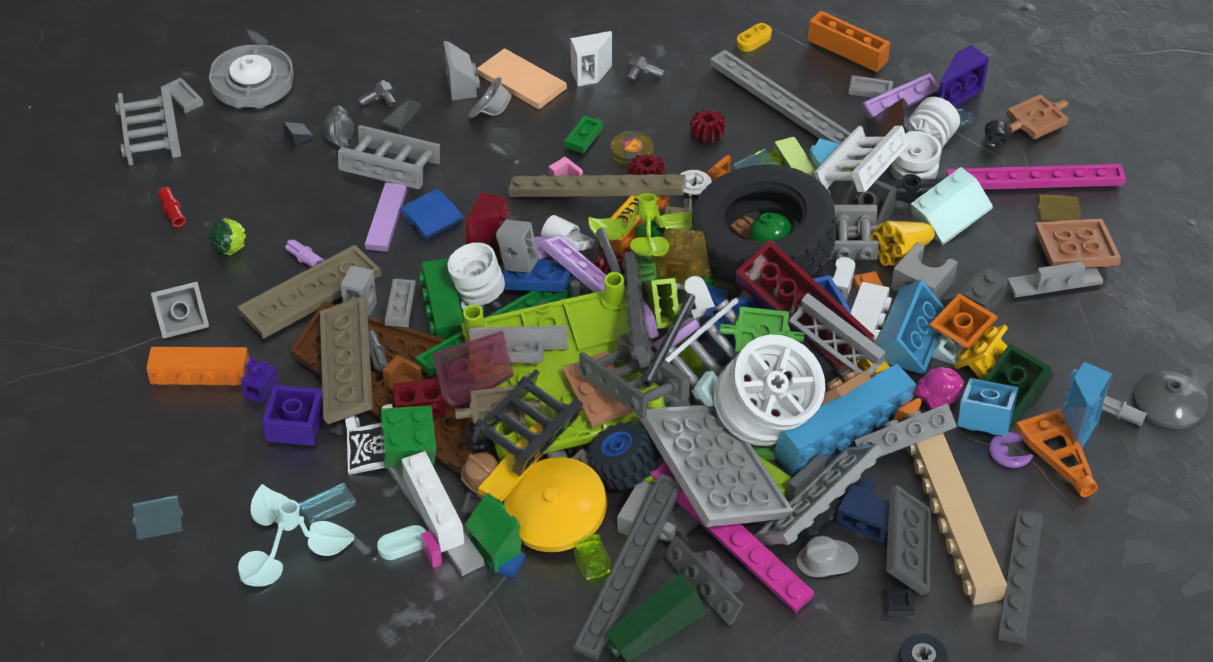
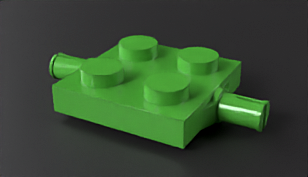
M740 307L736 325L721 323L720 334L734 335L736 356L749 342L761 336L782 335L803 343L804 332L790 331L788 325L789 312Z

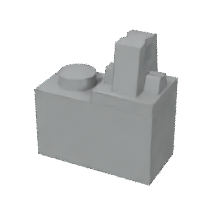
M644 481L640 484L637 483L617 516V532L629 536L654 485ZM666 522L658 539L671 542L676 533V526Z

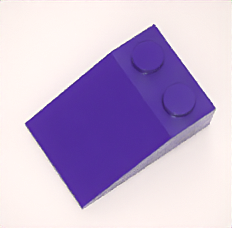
M972 45L958 51L940 81L938 97L956 106L983 91L989 57Z

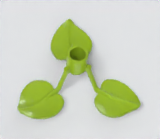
M643 193L638 196V205L634 206V212L628 224L620 219H596L590 216L588 219L590 230L596 237H598L596 231L604 228L609 240H618L622 238L623 234L629 233L638 214L641 220L646 221L647 238L638 237L633 239L630 243V249L635 254L641 256H663L669 251V243L665 238H651V221L655 216L656 224L660 228H665L667 232L686 233L693 229L692 211L660 216L657 197L651 193Z

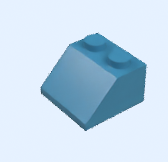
M970 378L961 399L958 426L971 431L980 430L996 436H1007L1018 387Z

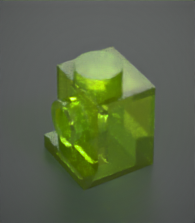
M599 533L575 541V559L586 580L599 578L610 573L611 560L601 542Z

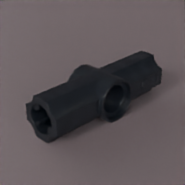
M906 174L899 180L879 181L897 188L896 199L900 198L903 202L911 204L944 180V178L921 179L918 175Z

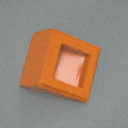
M730 155L724 157L706 172L711 181L730 172Z
M917 398L899 408L893 420H898V423L907 420L906 416L919 410L922 402L921 399Z

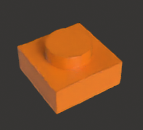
M876 271L854 275L853 283L858 292L862 282L883 286Z

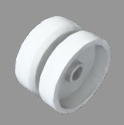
M909 131L905 134L909 145L890 164V172L897 180L902 179L906 174H915L921 179H935L938 175L941 144L931 134L922 131Z

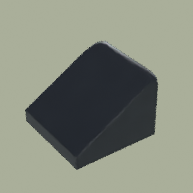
M283 123L284 134L294 146L314 138L304 124Z

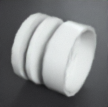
M929 97L923 100L908 118L909 131H922L931 134L938 139L941 144V150L960 125V117L955 107L939 97Z
M484 243L466 244L455 250L450 256L447 263L448 271L463 302L469 305H483L495 300L503 292L505 287L504 276L498 265L495 252L489 245Z

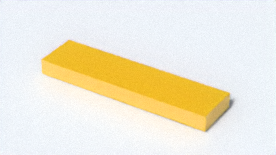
M536 421L529 428L534 433L538 432L540 434L543 431V427ZM522 437L516 445L526 448L529 441ZM508 453L479 486L478 493L483 496L490 493L496 501L500 500L503 502L536 461L521 476H518L512 471L515 463L514 456Z

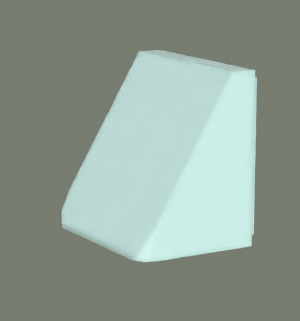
M941 335L937 340L931 357L954 364L958 359V353L963 347Z

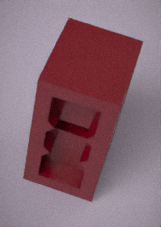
M442 378L393 384L396 408L431 406L433 418L446 416Z

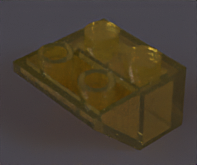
M673 228L666 229L663 238L669 243V251L663 256H655L654 258L658 280L675 278L676 283L685 284L686 280L692 276H698L702 279L711 276L704 232Z

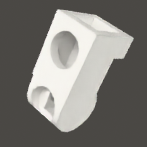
M843 257L835 262L834 278L832 280L844 300L847 301L854 279L855 262L850 258Z
M692 276L686 280L684 286L686 296L687 294L695 296L693 303L695 309L691 310V315L700 325L706 309L715 305L704 280L698 276Z

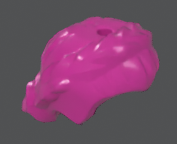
M940 367L932 369L919 380L914 394L932 410L945 404H954L962 395L964 381L957 372L950 368Z

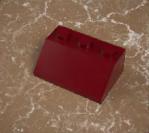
M481 192L465 221L466 244L484 243L489 245L495 252L498 264L502 263L503 260L500 258L501 251L499 242L496 240V233L504 221L510 218L511 209L508 208V198Z

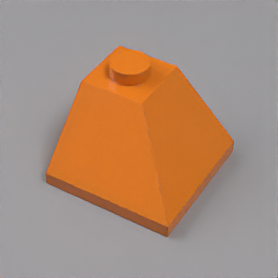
M958 294L930 323V328L969 350L998 319V316L965 296Z

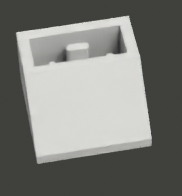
M611 31L571 38V72L577 86L598 83L612 67Z

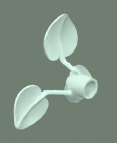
M262 484L252 499L251 516L254 521L264 526L276 522L278 530L269 556L262 551H252L240 559L238 565L240 581L251 586H266L279 579L283 571V564L273 558L276 555L283 529L287 531L293 530L300 524L304 535L310 537L308 539L310 550L323 556L334 555L342 551L354 540V535L347 529L326 521L314 522L310 526V531H308L304 524V517L299 516V504Z

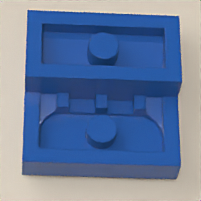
M438 189L399 209L410 226L415 225L424 240L463 220L459 210Z

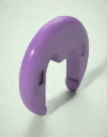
M1008 432L1007 436H994L989 443L991 457L998 464L1008 468H1019L1027 465L1033 458V455L1006 456L1008 455L1007 446H1001L1002 444L1024 441L1022 435L1015 432Z

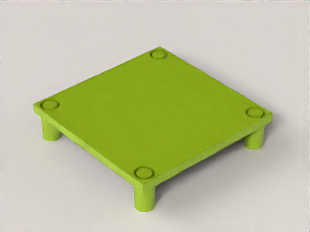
M617 272L607 274L605 277V290L486 318L483 317V311L480 306H467L463 310L464 323H461L479 390L516 386L524 375L529 376L536 369L540 373L535 384L563 405L565 403L569 405L575 399V396L563 375L562 368L579 362V353L585 352L590 357L605 351L611 354L618 349V337L624 334L629 336L630 330L627 322L629 318L626 311L628 307L625 299L627 295L624 289L623 276ZM567 326L568 349L544 350L543 362L527 364L525 362L508 365L494 363V351H471L469 329L475 327ZM622 360L614 363L617 368L626 365ZM635 371L622 378L628 382L642 376V374ZM653 382L649 388L642 386L637 389L645 393L658 387V385ZM531 393L523 397L525 401L538 400ZM664 395L648 402L647 409L666 408ZM540 400L541 410L538 411L549 419L551 417L555 419L557 412ZM581 409L578 419L543 454L591 443L594 437L599 436V432L608 429L607 427L610 425L615 426L620 422L623 424L632 422L633 424H639L641 428L645 429L638 415L632 412L591 428ZM525 416L526 427L529 429L535 421L529 416ZM500 422L496 427V431L514 444H517L522 438L521 435L503 422ZM494 442L498 460L501 462L509 452Z

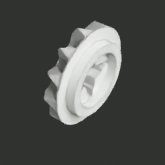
M688 170L680 174H685L686 177L683 195L689 194L690 198L693 195L699 196L706 189V186L711 183L709 175L699 170Z

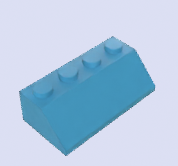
M922 279L899 289L876 342V345L886 352L884 360L888 365L898 364L903 369L920 374L925 373L940 336L939 332L930 328V323L945 309Z

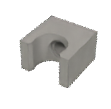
M917 242L894 268L891 289L898 292L900 288L922 279L934 295L940 299L954 283L958 262L950 258L941 267L925 266L922 264L925 245Z

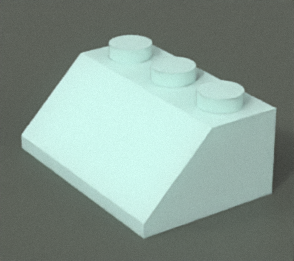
M960 167L912 202L911 214L913 222L930 224L934 229V239L943 246L993 207L977 179Z

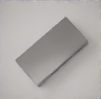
M852 76L848 94L875 98L892 90L893 81Z
M182 78L164 85H169L172 101L184 113L203 105L202 98Z

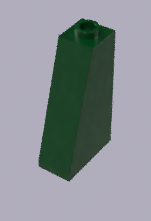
M679 573L605 633L610 642L607 644L608 649L616 658L621 656L626 662H629L703 617L707 612L696 589Z

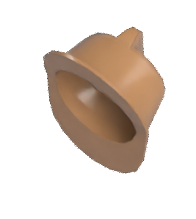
M488 453L470 454L468 460L462 466L461 479L480 499H483L484 496L478 493V488L500 462Z

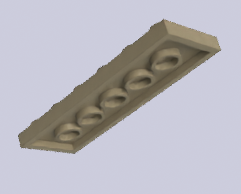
M354 245L238 306V312L264 339L318 310L323 302L331 303L342 297L341 283L351 265L373 270L374 279L381 276V271L372 260Z
M361 296L320 311L323 419L327 424L373 409L367 301Z

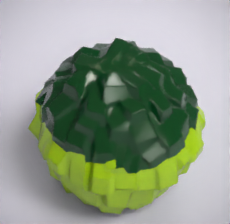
M224 218L214 224L208 239L215 250L223 255L228 254L231 256L244 247L246 234H244L245 229L242 228L240 223Z

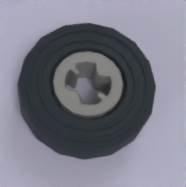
M928 634L909 636L902 643L898 654L899 662L948 661L947 649L944 644L936 637ZM919 654H924L925 658L928 656V659L922 660V657L918 658Z

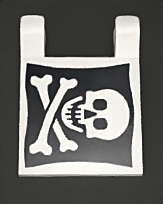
M384 405L383 408H393V405ZM355 415L345 418L349 475L385 468L380 423L359 427L360 420Z

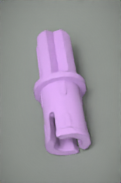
M296 240L287 241L286 250L297 257L300 263L304 262L312 268L324 261L323 258L313 253L310 247H305Z

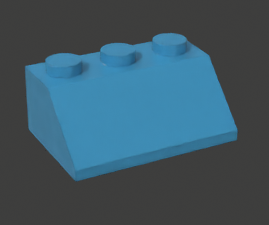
M1083 362L1079 370L1074 369L1069 379V383L1072 385L1068 388L1065 399L1068 402L1062 408L1064 418L1076 441L1080 443L1081 448L1084 447L1099 422L1112 373L1086 362Z

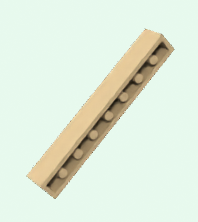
M941 433L908 446V454L914 458L915 471L922 478L923 491L929 495L931 511L937 515L939 531L941 534L944 533L946 537L947 551L954 557L956 573L958 575L961 574L965 595L970 597L973 605L1003 600L1007 583L944 434Z

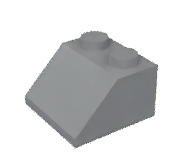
M443 41L445 72L452 101L476 98V89L480 88L479 77L474 76L477 75L475 63H471L469 54L450 42Z
M198 282L150 293L163 339L209 327Z

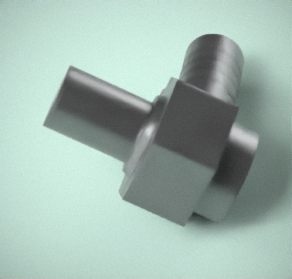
M636 55L632 57L628 68L631 71L627 79L635 82L638 74L650 73L661 78L664 71L648 65L644 57Z
M384 80L375 85L374 91L358 98L362 106L373 99H384L389 107L396 104L391 95L394 93L393 88L389 82Z

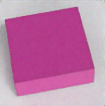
M429 530L421 534L422 546L429 562L435 568L442 563L441 548Z

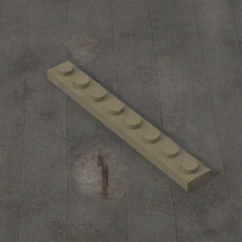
M685 174L513 176L508 192L510 197L639 196L643 193H651L655 196H683L686 177Z

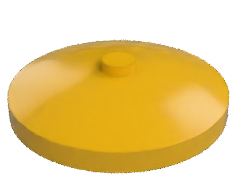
M556 457L536 462L505 498L504 507L511 517L515 516L521 526L519 530L520 539L524 545L543 552H560L582 544L597 531L606 513L607 497L600 477L590 466L572 458Z

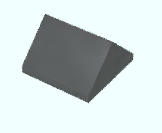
M876 180L866 192H858L854 181H852L842 205H877L876 225L885 222L894 211L897 188Z

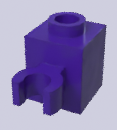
M252 357L246 365L248 371L241 379L243 395L246 398L266 403L271 395L273 385L279 384L277 369L267 364L266 361L261 363L255 361V358Z

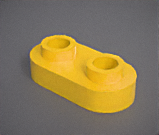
M759 23L739 34L737 37V48L744 52H750L762 46L771 39V27L764 23Z

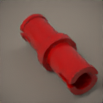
M169 187L159 189L157 195L163 204L162 209L164 213L169 216L174 227H181L185 224L186 219L180 210L181 205L179 201L174 198Z

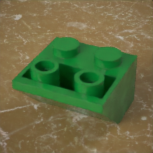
M490 493L486 494L465 523L466 535L489 566L492 562V569L496 573L499 571V566L521 554L522 542L519 534L521 526L515 516L511 517L506 512L500 500L496 501Z

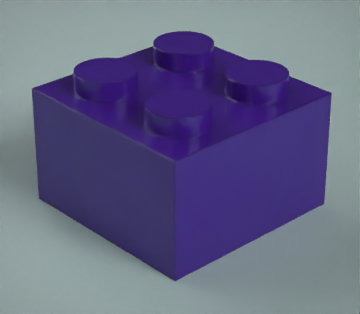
M273 385L262 421L266 442L315 446L323 417L322 389Z

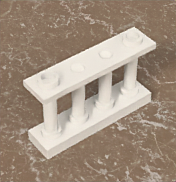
M858 126L814 172L816 180L822 183L826 189L834 181H854L858 192H866L909 145L903 126H894L885 137H865L862 126ZM867 145H877L875 148H866ZM856 157H865L863 160H854ZM845 169H854L852 172H843Z

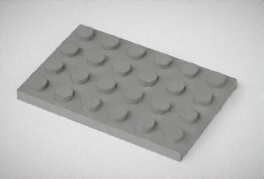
M705 405L653 408L647 409L646 418L642 419L639 417L705 527L778 520L793 514L794 510L751 444L734 436L723 425L718 417L715 405L707 407Z

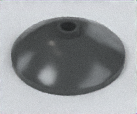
M1156 371L1143 376L1137 382L1133 393L1136 408L1147 413L1145 418L1156 425L1166 428L1182 429L1194 426L1204 418L1208 408V398L1204 389L1189 376L1175 371Z

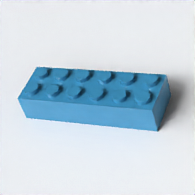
M898 364L893 365L844 396L820 406L816 413L799 427L780 431L774 451L775 458L791 477L796 475L820 453L828 459L832 453L838 450L843 451L856 439L868 435L876 428L878 430L882 429L885 423L894 419L897 410L908 404L913 398L912 394L916 384Z

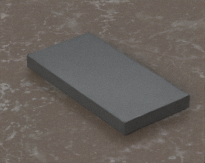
M895 485L890 488L886 571L923 596L929 593L931 509L900 486Z

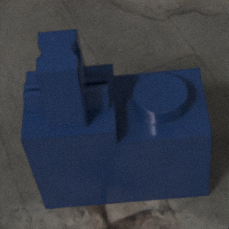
M865 477L860 487L854 484L850 486L838 508L836 525L884 543L888 536L889 501L875 497L876 493L873 492L875 480Z

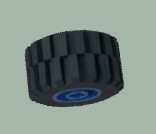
M620 422L615 426L610 425L607 427L608 429L599 432V436L594 437L592 440L593 444L589 445L588 458L605 486L608 485L611 489L617 487L618 490H622L625 487L631 488L634 487V484L642 483L645 477L648 478L651 475L650 471L655 469L658 457L643 427L641 428L637 423L626 422L623 424Z

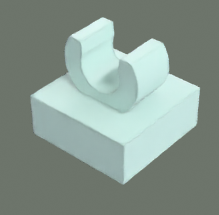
M706 371L694 389L691 390L694 397L701 399L706 407L714 406L713 393L715 382L718 379L714 371Z

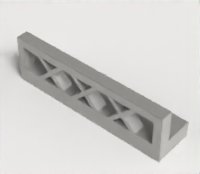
M808 293L801 300V307L789 320L790 325L798 331L804 332L807 338L849 370H856L857 374L863 371L857 367L856 359L866 358L873 363L867 370L870 376L885 359L886 352ZM806 312L813 318L814 325L803 326L797 320ZM828 329L832 332L833 340H821L818 337L817 330ZM837 344H848L852 348V355H841L837 352Z

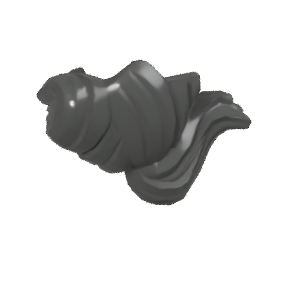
M337 105L324 118L322 131L327 141L334 143L340 148H346L349 146L348 141L353 137L354 124L348 116V112L342 106Z

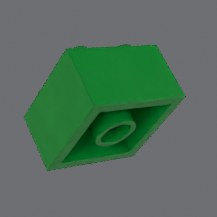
M431 406L382 408L380 429L384 467L402 466L401 459L424 451L427 453L431 463L435 464L436 442Z

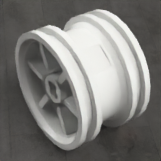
M782 335L761 336L749 342L720 373L715 382L713 393L714 405L723 425L734 436L753 445L770 446L777 444L780 431L795 429L816 413L824 399L825 379L819 362L803 344ZM744 376H748L751 382H745ZM776 410L779 413V417L773 416L771 412Z

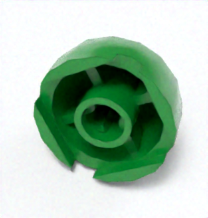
M764 213L750 225L749 241H773L789 235L794 230L785 216L777 213Z

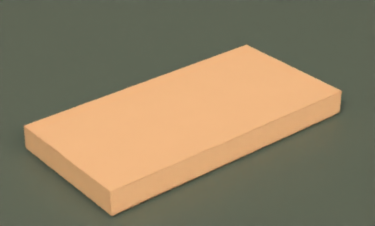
M505 48L477 68V75L491 83L498 77L502 78L501 85L509 93L537 109L542 108L567 89L566 82Z

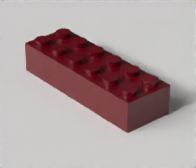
M771 240L736 270V282L764 309L789 312L788 325L790 331L800 332L789 324V320L801 307V300L808 293L874 342V335ZM806 312L797 320L803 326L814 325L813 318ZM828 329L817 330L818 337L821 340H833L832 332ZM804 335V340L834 369L832 372L837 377H840L848 370L842 363ZM837 344V352L841 355H852V348L848 344Z

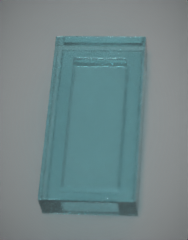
M342 483L299 503L301 513L311 526L314 522L323 521L355 506L356 500L345 483Z

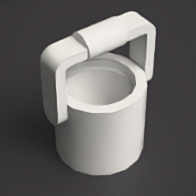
M552 215L547 219L541 232V237H562L577 251L592 248L595 241L581 234L578 225L556 215Z

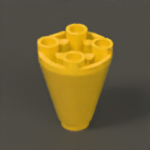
M885 221L880 223L875 228V231L871 233L870 240L878 241L880 263L883 266H895L917 242L925 246L933 240L935 233L933 227L928 223Z

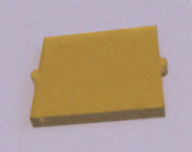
M1039 194L1037 211L1040 212V222L1080 220L1082 209L1079 208V197Z

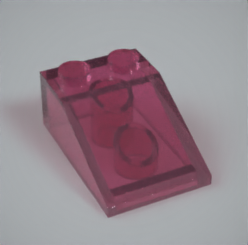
M503 331L433 353L442 397L450 407L470 402V391L495 388L514 376Z

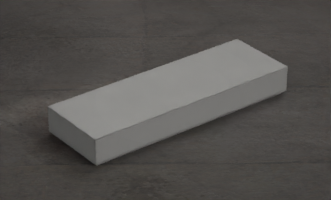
M393 279L385 316V326L409 327L416 289L415 280Z

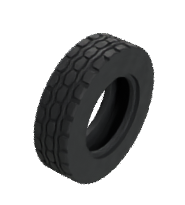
M761 164L733 170L718 177L706 186V189L701 192L694 204L692 228L696 254L702 259V265L712 275L734 286L741 287L736 282V270L768 242L748 241L734 235L729 230V227L737 219L746 214L758 211H777L785 213L798 221L799 226L792 233L772 242L809 276L817 272L826 263L835 246V207L830 193L816 178L795 168Z

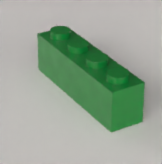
M449 258L422 262L423 272H419L420 285H425V288H422L424 302H429V305H426V313L428 319L432 318V321L429 322L431 335H436V337L445 340L461 332V323H464L455 283L448 271L447 263Z

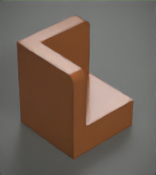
M396 355L382 370L384 386L393 390L394 383L422 380L421 367L399 355Z

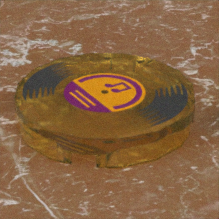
M626 131L618 134L612 140V156L618 162L630 165L631 159L636 158L637 154L642 156L645 152L647 155L654 154V142L645 133Z

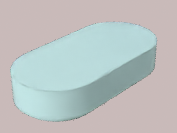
M412 525L386 534L378 540V553L386 560H394L422 550L421 534L427 531L422 526Z

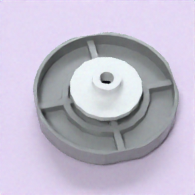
M242 45L222 53L213 61L209 82L215 97L234 108H263L278 101L290 91L294 71L291 59L280 49L268 45Z

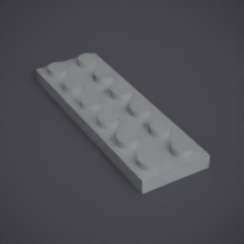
M879 445L845 448L788 502L794 510L793 514L787 515L784 519L769 520L753 536L763 545H788L793 543L803 529L808 528L814 523L813 519L818 514L825 512L834 499L845 493V488L849 484L859 480L860 474L876 463L875 459L883 453Z

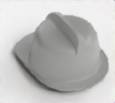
M498 77L490 84L482 98L471 109L468 115L469 118L475 117L480 112L493 116L505 110L511 100V94L501 85L502 78Z
M817 536L811 539L799 552L797 565L802 573L818 578L852 571L857 566L859 559L854 547L848 543L833 540L826 536Z

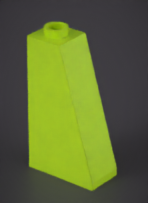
M675 278L642 283L643 298L654 314L657 329L670 327L679 311Z

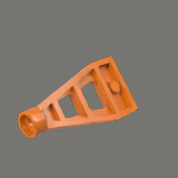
M1060 408L1016 423L1015 429L1022 435V439L1028 447L1073 484L1081 497H1088L1097 490L1098 484L1092 478L1093 475L1081 445L1076 441ZM1061 435L1067 447L1054 451L1043 441ZM1073 455L1079 465L1068 468L1060 461L1062 458Z

